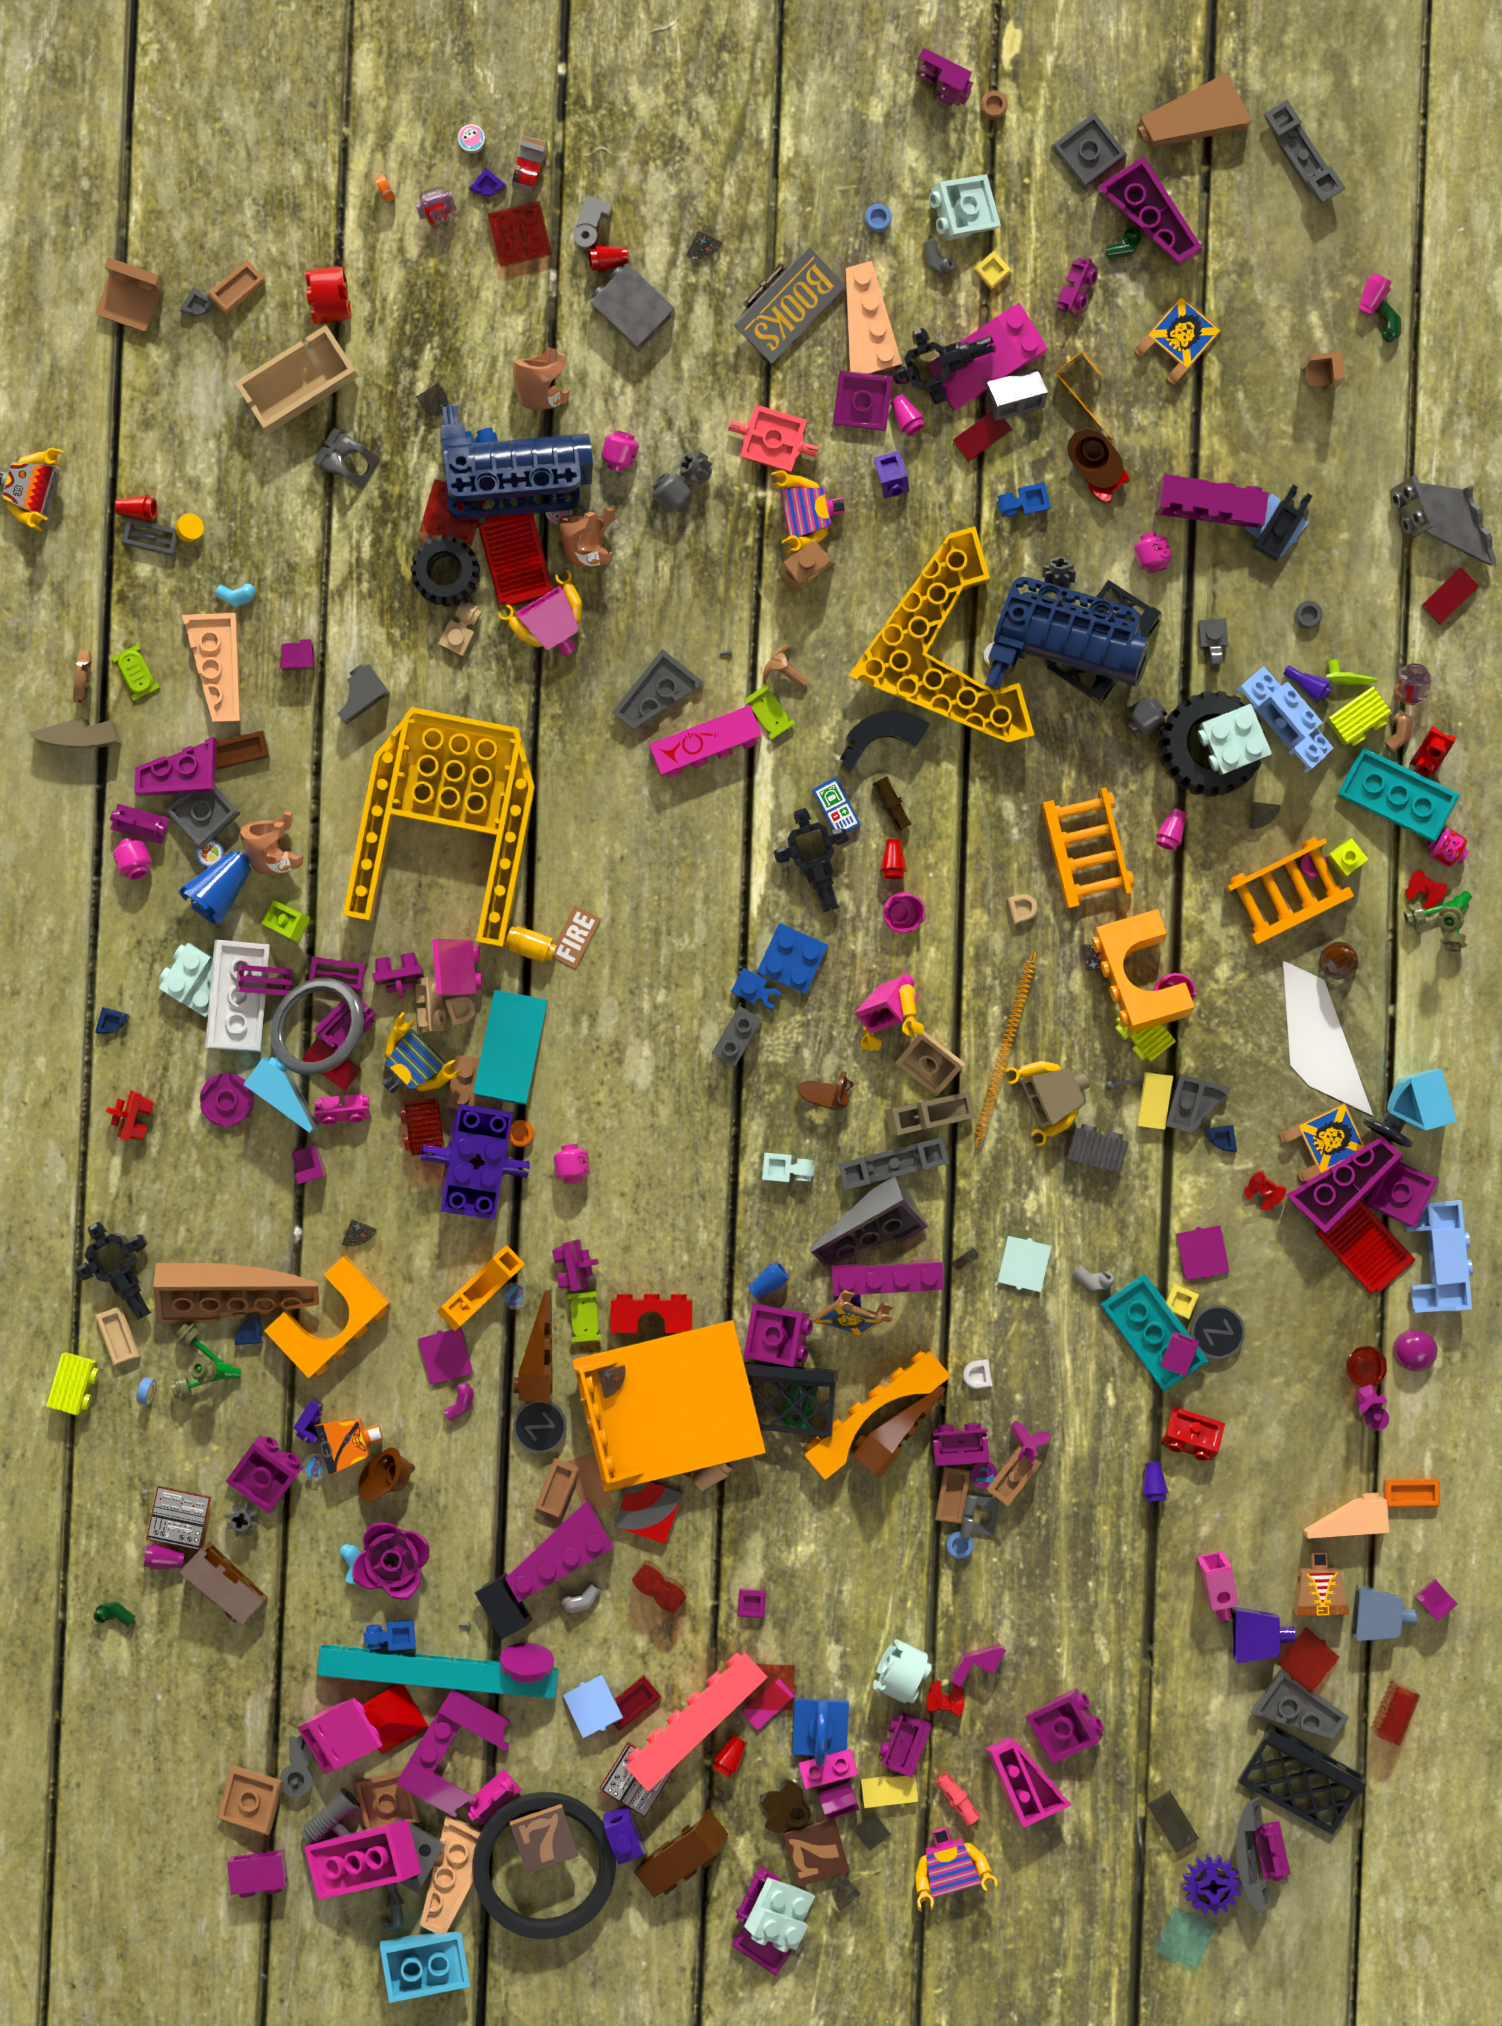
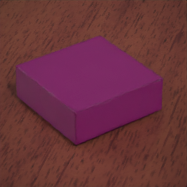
M739 1588L737 1616L764 1619L766 1590Z

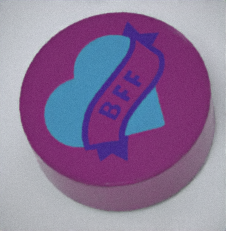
M991 1462L975 1463L971 1468L970 1477L977 1487L987 1488L998 1473Z

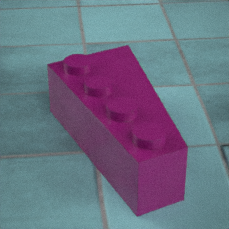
M1144 156L1098 186V193L1178 268L1202 253V246Z

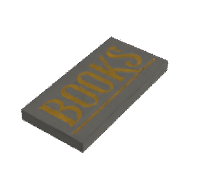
M807 247L733 326L769 364H772L846 286L810 247Z

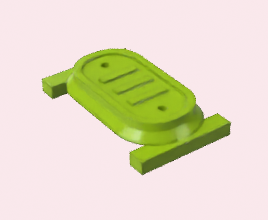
M138 644L112 657L114 663L118 661V668L131 692L135 693L131 696L133 701L160 688L158 683L153 684V677L142 655L137 652L141 650Z
M767 683L744 699L746 705L751 702L753 712L764 728L771 733L768 736L772 740L794 725L795 722L793 719L788 720L787 713L776 697L767 691L771 688Z
M597 1291L567 1294V1298L572 1299L570 1304L573 1333L576 1336L571 1337L572 1343L602 1340L601 1334H597L599 1329L597 1304L593 1298L597 1297Z

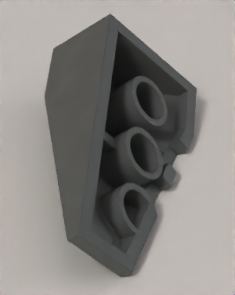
M894 1176L865 1195L810 1247V1251L823 1265H827L855 1256L858 1250L870 1246L872 1250L881 1248L880 1243L895 1239L897 1243L906 1240L927 1228L928 1225L909 1191Z

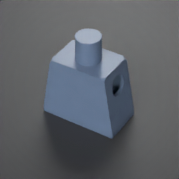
M1356 1585L1352 1637L1357 1641L1399 1638L1402 1625L1416 1626L1417 1610L1404 1609L1403 1598L1398 1595Z

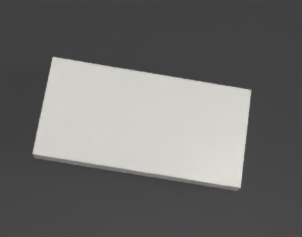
M215 940L205 1048L261 1052L265 994L236 992L238 965L268 967L269 944ZM244 971V976L267 978V972ZM243 981V987L266 989V983Z

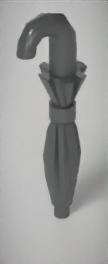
M397 1882L386 1885L388 1891L386 1907H390L393 1921L390 1923L388 1917L381 1918V1922L384 1928L389 1931L400 1929L403 1922L401 1904H404V1901L397 1891Z

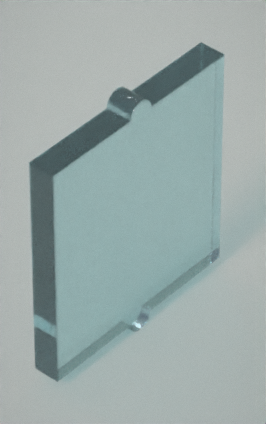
M1173 1907L1155 1951L1172 1958L1174 1963L1181 1962L1197 1969L1214 1931L1215 1924L1199 1918L1196 1913L1190 1914Z

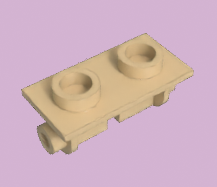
M435 977L417 978L418 984H415L416 1003L425 1002L426 1008H417L418 1027H421V1032L445 1031L446 1015L443 1010V996L436 995Z

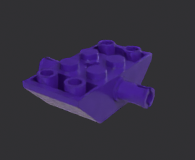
M459 1104L451 1126L447 1148L422 1145L421 1151L432 1153V1155L420 1154V1161L444 1164L441 1182V1212L495 1220L501 1179L504 1174L528 1177L529 1171L519 1170L518 1168L530 1169V1161L509 1159L506 1156L513 1116L512 1112ZM476 1154H478L480 1164L473 1168L474 1166L469 1163L470 1158H475Z

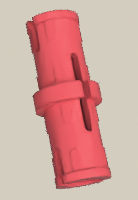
M948 1771L941 1774L934 1783L947 1798L948 1805L951 1808L954 1807L967 1826L973 1824L981 1815L967 1798L968 1794L965 1790L960 1789Z

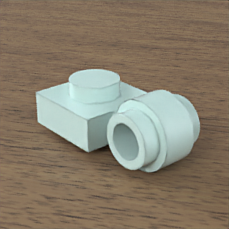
M765 1153L762 1180L789 1182L790 1173H793L795 1180L811 1182V1176H814L815 1166L813 1165V1160L797 1158L796 1164L791 1165L792 1155Z

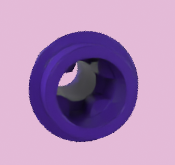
M1161 1462L1145 1463L1142 1495H1145V1502L1167 1501L1166 1494H1169L1161 1468Z

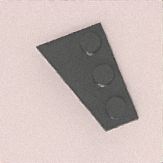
M662 649L613 710L612 714L631 729H635L704 684V682Z

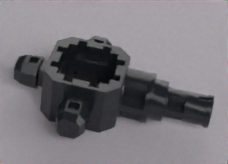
M925 328L917 329L912 333L913 343L917 345V348L908 350L904 358L906 367L895 370L893 378L896 384L910 383L911 380L912 385L920 390L927 391L931 389L929 394L935 404L946 402L948 395L946 388L942 385L952 382L955 371L967 368L968 364L974 362V359L996 352L995 345H992L994 343L993 338L989 335L972 343L967 341L961 343L958 341L944 346L938 342L929 343L931 339ZM936 350L940 355L939 357L944 368L942 370L943 374L940 377L924 382L920 378L916 358Z
M806 808L794 811V819L800 828L791 831L787 839L789 847L786 848L784 845L773 852L776 862L790 861L789 858L793 857L795 865L805 869L809 884L812 883L813 889L817 890L823 913L830 911L828 903L831 904L832 910L837 909L839 905L832 884H834L832 877L835 875L830 860L835 853L833 844L838 846L849 840L847 831L840 828L832 830L833 833L829 834L826 825L820 822L810 824L809 820H811V817ZM820 829L827 854L803 862L795 837Z
M99 1221L88 1227L89 1235L96 1242L86 1249L85 1258L89 1264L85 1262L75 1270L80 1281L94 1277L93 1274H95L97 1280L106 1283L110 1282L116 1295H120L122 1301L125 1300L136 1321L149 1315L151 1311H149L140 1294V1291H142L138 1285L140 1281L133 1270L136 1268L138 1261L134 1251L138 1253L148 1245L144 1235L133 1236L128 1241L127 1237L120 1233H112L107 1236L106 1228ZM115 1241L116 1244L120 1245L123 1254L126 1256L127 1264L108 1274L107 1271L103 1270L100 1261L97 1259L96 1251Z

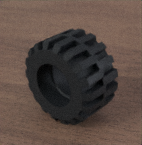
M439 535L434 540L429 538L424 546L420 545L417 548V554H414L412 557L413 565H411L410 571L413 583L427 601H431L432 604L437 606L440 604L443 607H450L449 605L451 604L455 606L460 605L462 600L465 599L467 601L470 598L469 595L477 590L476 585L480 582L479 571H481L478 559L471 547L466 545L461 539L457 540L454 536L450 535L448 537ZM442 557L457 559L462 569L458 580L448 586L437 585L430 576L433 563Z

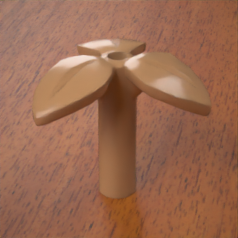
M790 644L779 648L772 655V659L767 662L763 671L764 684H766V680L772 670L780 671L801 688L807 684L808 679L792 668L788 663L787 657L784 655L788 649L792 648Z

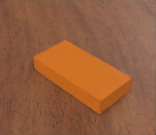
M1384 1479V1498L1387 1500V1507H1440V1479Z

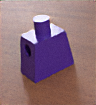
M1233 1607V1659L1236 1663L1280 1656V1643H1295V1627H1280V1617L1277 1614Z
M628 1805L603 1814L605 1833L618 1865L648 1852L631 1808Z

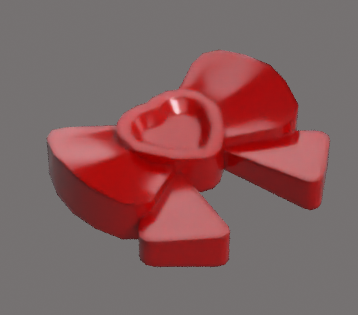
M1123 470L1122 477L1115 485L1109 488H1099L1089 482L1088 488L1090 492H1094L1099 501L1110 504L1113 494L1120 486L1127 484L1130 478L1127 472Z
M1418 869L1410 876L1409 888L1405 889L1409 901L1420 891L1423 894H1427L1423 909L1427 910L1436 907V902L1443 899L1447 892V884L1432 881L1425 876L1421 869Z
M1263 1170L1256 1171L1251 1176L1248 1186L1244 1187L1246 1199H1250L1258 1191H1260L1261 1195L1266 1196L1261 1210H1272L1274 1205H1277L1284 1199L1287 1190L1285 1186L1276 1185L1268 1179Z
M940 1680L930 1685L931 1691L926 1699L927 1711H950L959 1717L965 1706L964 1689L955 1684L951 1696H949L948 1694L942 1695Z

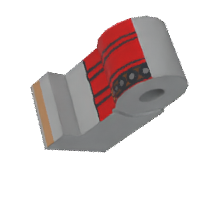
M523 135L516 162L517 165L513 174L512 187L534 192L548 151L547 141Z
M586 195L574 230V240L579 249L588 251V249H592L598 244L597 232L603 217L610 219L613 212L612 204Z

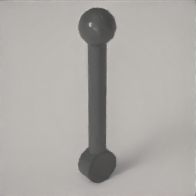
M1144 1077L1117 1082L1109 1080L1106 1082V1088L1112 1091L1116 1087L1142 1083Z

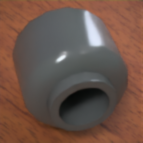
M666 472L652 485L654 489L652 491L653 499L667 513L674 510L680 513L691 502L688 499L691 495V488L677 473L669 474Z
M1143 697L1128 708L1127 716L1129 720L1125 723L1134 735L1139 732L1142 736L1149 737L1164 726L1167 712L1156 698Z

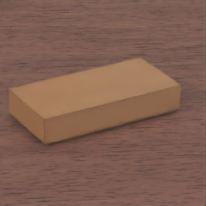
M246 260L207 293V297L226 316L260 288L266 279Z
M554 1457L535 1509L560 1519L580 1467Z
M944 1466L935 1520L962 1524L971 1470Z

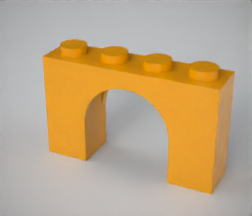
M1158 909L1096 927L1094 936L1091 939L1095 953H1100L1103 961L1100 963L1102 973L1105 978L1109 977L1112 985L1109 988L1112 1000L1119 1004L1121 1010L1119 1011L1120 1022L1123 1027L1127 1026L1129 1034L1189 1017L1194 1010V1004L1186 983L1158 991H1145L1134 986L1125 975L1123 961L1129 954L1164 942L1167 932Z
M347 1255L343 1256L324 1274L344 1296L349 1307L348 1323L338 1336L318 1338L311 1335L288 1310L283 1312L264 1330L308 1378L314 1374L319 1377L330 1367L326 1363L333 1356L338 1359L349 1349L347 1343L353 1337L357 1340L369 1330L366 1325L373 1318L379 1321L389 1311L386 1306L390 1301Z

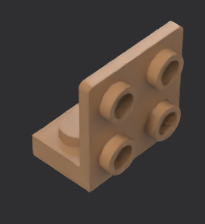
M108 257L104 268L108 271L109 276L96 310L97 316L142 332H147L165 282L158 274Z

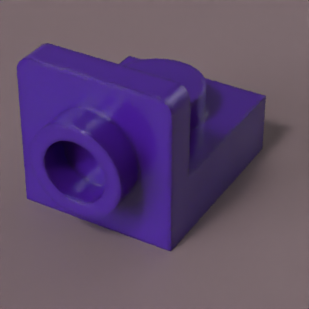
M900 451L874 457V464L881 483L883 497H897L909 492L908 476Z
M316 1399L310 1401L293 1427L297 1431L296 1436L306 1443L311 1441L316 1443L319 1441L317 1432L309 1428V1425L314 1427L323 1414L319 1411L323 1404Z

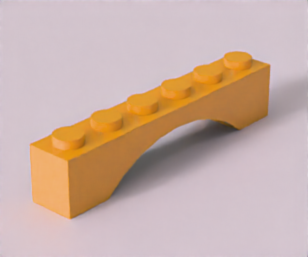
M921 1349L909 1359L912 1363L904 1370L902 1367H899L888 1376L891 1380L883 1387L881 1384L874 1387L868 1393L870 1398L863 1404L858 1401L847 1410L849 1415L845 1419L840 1421L837 1418L833 1424L832 1437L823 1436L819 1438L815 1436L805 1445L807 1450L804 1452V1455L824 1480L846 1463L848 1451L855 1434L874 1411L884 1404L903 1396L930 1394L951 1377L929 1349L925 1352Z

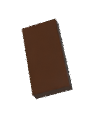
M263 730L217 741L216 768L218 770L270 758Z

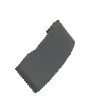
M1288 100L1264 113L1271 132L1291 166L1321 203L1345 190V186L1333 168L1326 165L1301 127L1302 121Z
M941 1137L839 1163L838 1166L844 1190L893 1178L894 1176L897 1177L950 1164L944 1139Z
M1254 1798L1248 1802L1243 1810L1237 1831L1236 1856L1240 1879L1246 1895L1256 1912L1264 1913L1271 1907L1268 1879H1258L1253 1831L1263 1825L1260 1798Z

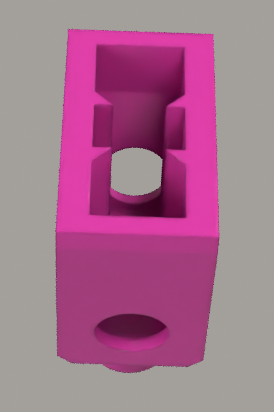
M1223 1551L1198 1556L1197 1561L1204 1593L1211 1610L1216 1611L1219 1621L1232 1619L1234 1617L1232 1607L1239 1605L1231 1564Z

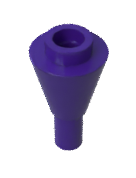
M1290 665L1287 666L1283 675L1297 682L1316 703L1320 699L1325 701L1333 688L1329 685L1330 679L1308 673L1303 674Z

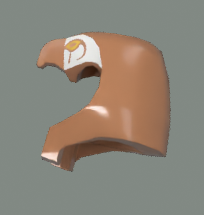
M546 347L544 354L527 359L512 360L515 389L520 404L523 407L535 410L552 409L569 399L570 390L560 391L556 386L549 388L552 380L565 369L567 356L564 353H559L557 349Z
M611 507L604 508V515L601 516L588 512L584 515H565L559 518L560 538L571 564L580 567L597 568L611 563L613 552L608 553L606 549L601 547V542L607 527L616 520L615 509Z
M285 811L283 818L255 821L241 828L240 835L244 850L251 866L256 872L265 875L283 874L302 865V855L296 856L291 852H282L279 847V839L284 836L285 831L291 828L293 812Z

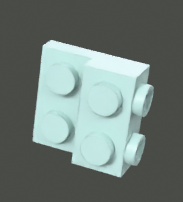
M987 174L939 182L931 189L929 202L931 207L937 210L939 218L936 221V228L939 234L944 235L945 241L969 237L973 233L995 230L1001 226Z
M1251 704L1199 725L1201 729L1198 731L1200 741L1203 746H1208L1211 756H1208L1210 765L1214 772L1218 770L1220 776L1272 754Z
M187 943L186 946L181 944L173 955L176 962L171 969L166 967L158 979L161 982L159 989L207 1018L213 957L192 943Z
M767 1878L744 1927L752 1934L751 1938L759 1944L766 1945L767 1941H770L780 1951L787 1952L789 1948L797 1950L808 1927L804 1919L815 1896L809 1891Z

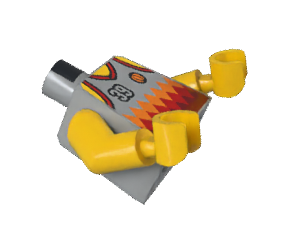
M49 448L45 452H37L21 457L18 462H11L8 473L0 471V488L3 489L2 499L7 502V509L20 523L26 524L39 532L43 530L39 527L40 521L43 519L48 520L47 516L60 472L52 464L60 467L63 465V462L57 461V456L60 453L63 454L64 451L55 448Z

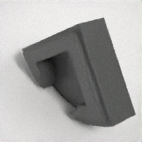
M192 288L179 311L189 316H200L211 311L215 304L207 295Z

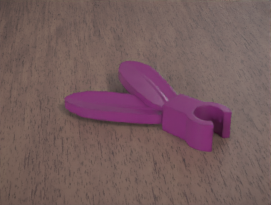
M1014 1421L1011 1427L1012 1431L1023 1446L1018 1458L1022 1460L1025 1456L1030 1459L1029 1464L1032 1465L1037 1457L1036 1449L1047 1445L1051 1440V1435L1047 1432H1038L1030 1437L1026 1428L1018 1421Z

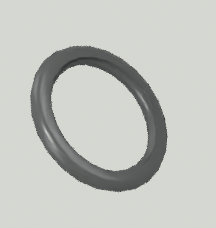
M317 978L306 981L291 990L278 1005L271 1023V1045L278 1060L290 1071L301 1075H317L329 1072L340 1066L353 1053L362 1036L364 1014L358 995L344 982L332 978ZM317 991L336 993L348 1004L351 1012V1027L345 1042L332 1056L317 1062L298 1060L291 1055L283 1040V1028L288 1013L299 1000L310 993Z

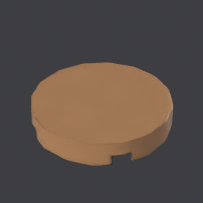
M80 649L74 678L73 703L83 704L86 701L88 691L85 688H87L88 680H90L92 652L90 650Z

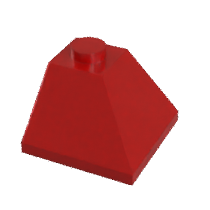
M394 1683L361 1703L365 1709L366 1718L380 1735L379 1740L383 1746L377 1750L381 1754L386 1753L429 1727L404 1684Z

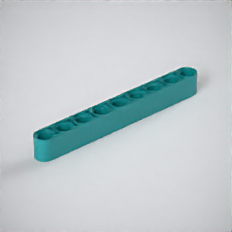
M320 1645L316 1674L327 1677L539 1698H556L559 1669L553 1668L552 1674L550 1676L548 1674L545 1675L544 1680L539 1682L523 1683L512 1680L511 1675L507 1673L505 1676L501 1672L500 1662Z

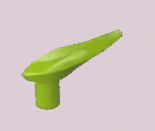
M1337 659L1328 661L1330 674H1327L1326 678L1334 683L1363 685L1377 682V678L1356 675L1352 672H1341L1339 660Z

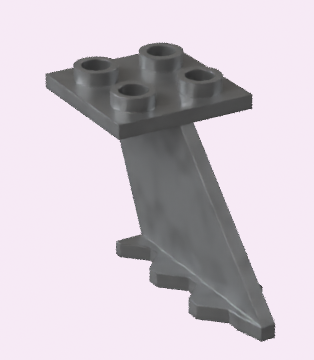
M1414 475L1391 489L1392 502L1398 508L1402 519V528L1408 534L1409 539L1426 533L1489 566L1497 563L1492 548L1493 538L1483 525V512L1481 507L1474 502L1472 485L1464 489L1419 483L1417 475Z

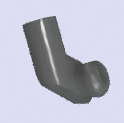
M935 240L923 243L927 266L940 275H949L955 269L954 260L944 258L938 254Z

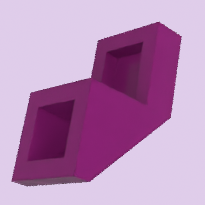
M999 1643L963 1653L950 1675L951 1682L961 1687L973 1664L993 1674L1006 1652L1005 1646Z

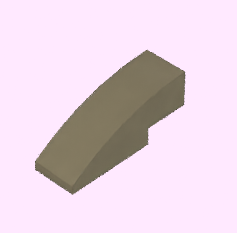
M81 717L30 732L31 738L67 748L90 749L121 744L116 723L111 720L88 726L87 720Z
M970 1091L885 1110L890 1136L976 1118Z

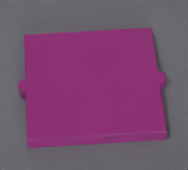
M1221 1225L1202 1229L1201 1227H1196L1195 1230L1176 1233L1185 1280L1200 1277L1209 1279L1210 1275L1229 1272Z
M461 1327L456 1331L453 1329L444 1332L438 1330L437 1334L418 1338L430 1384L445 1380L454 1381L456 1377L474 1373Z

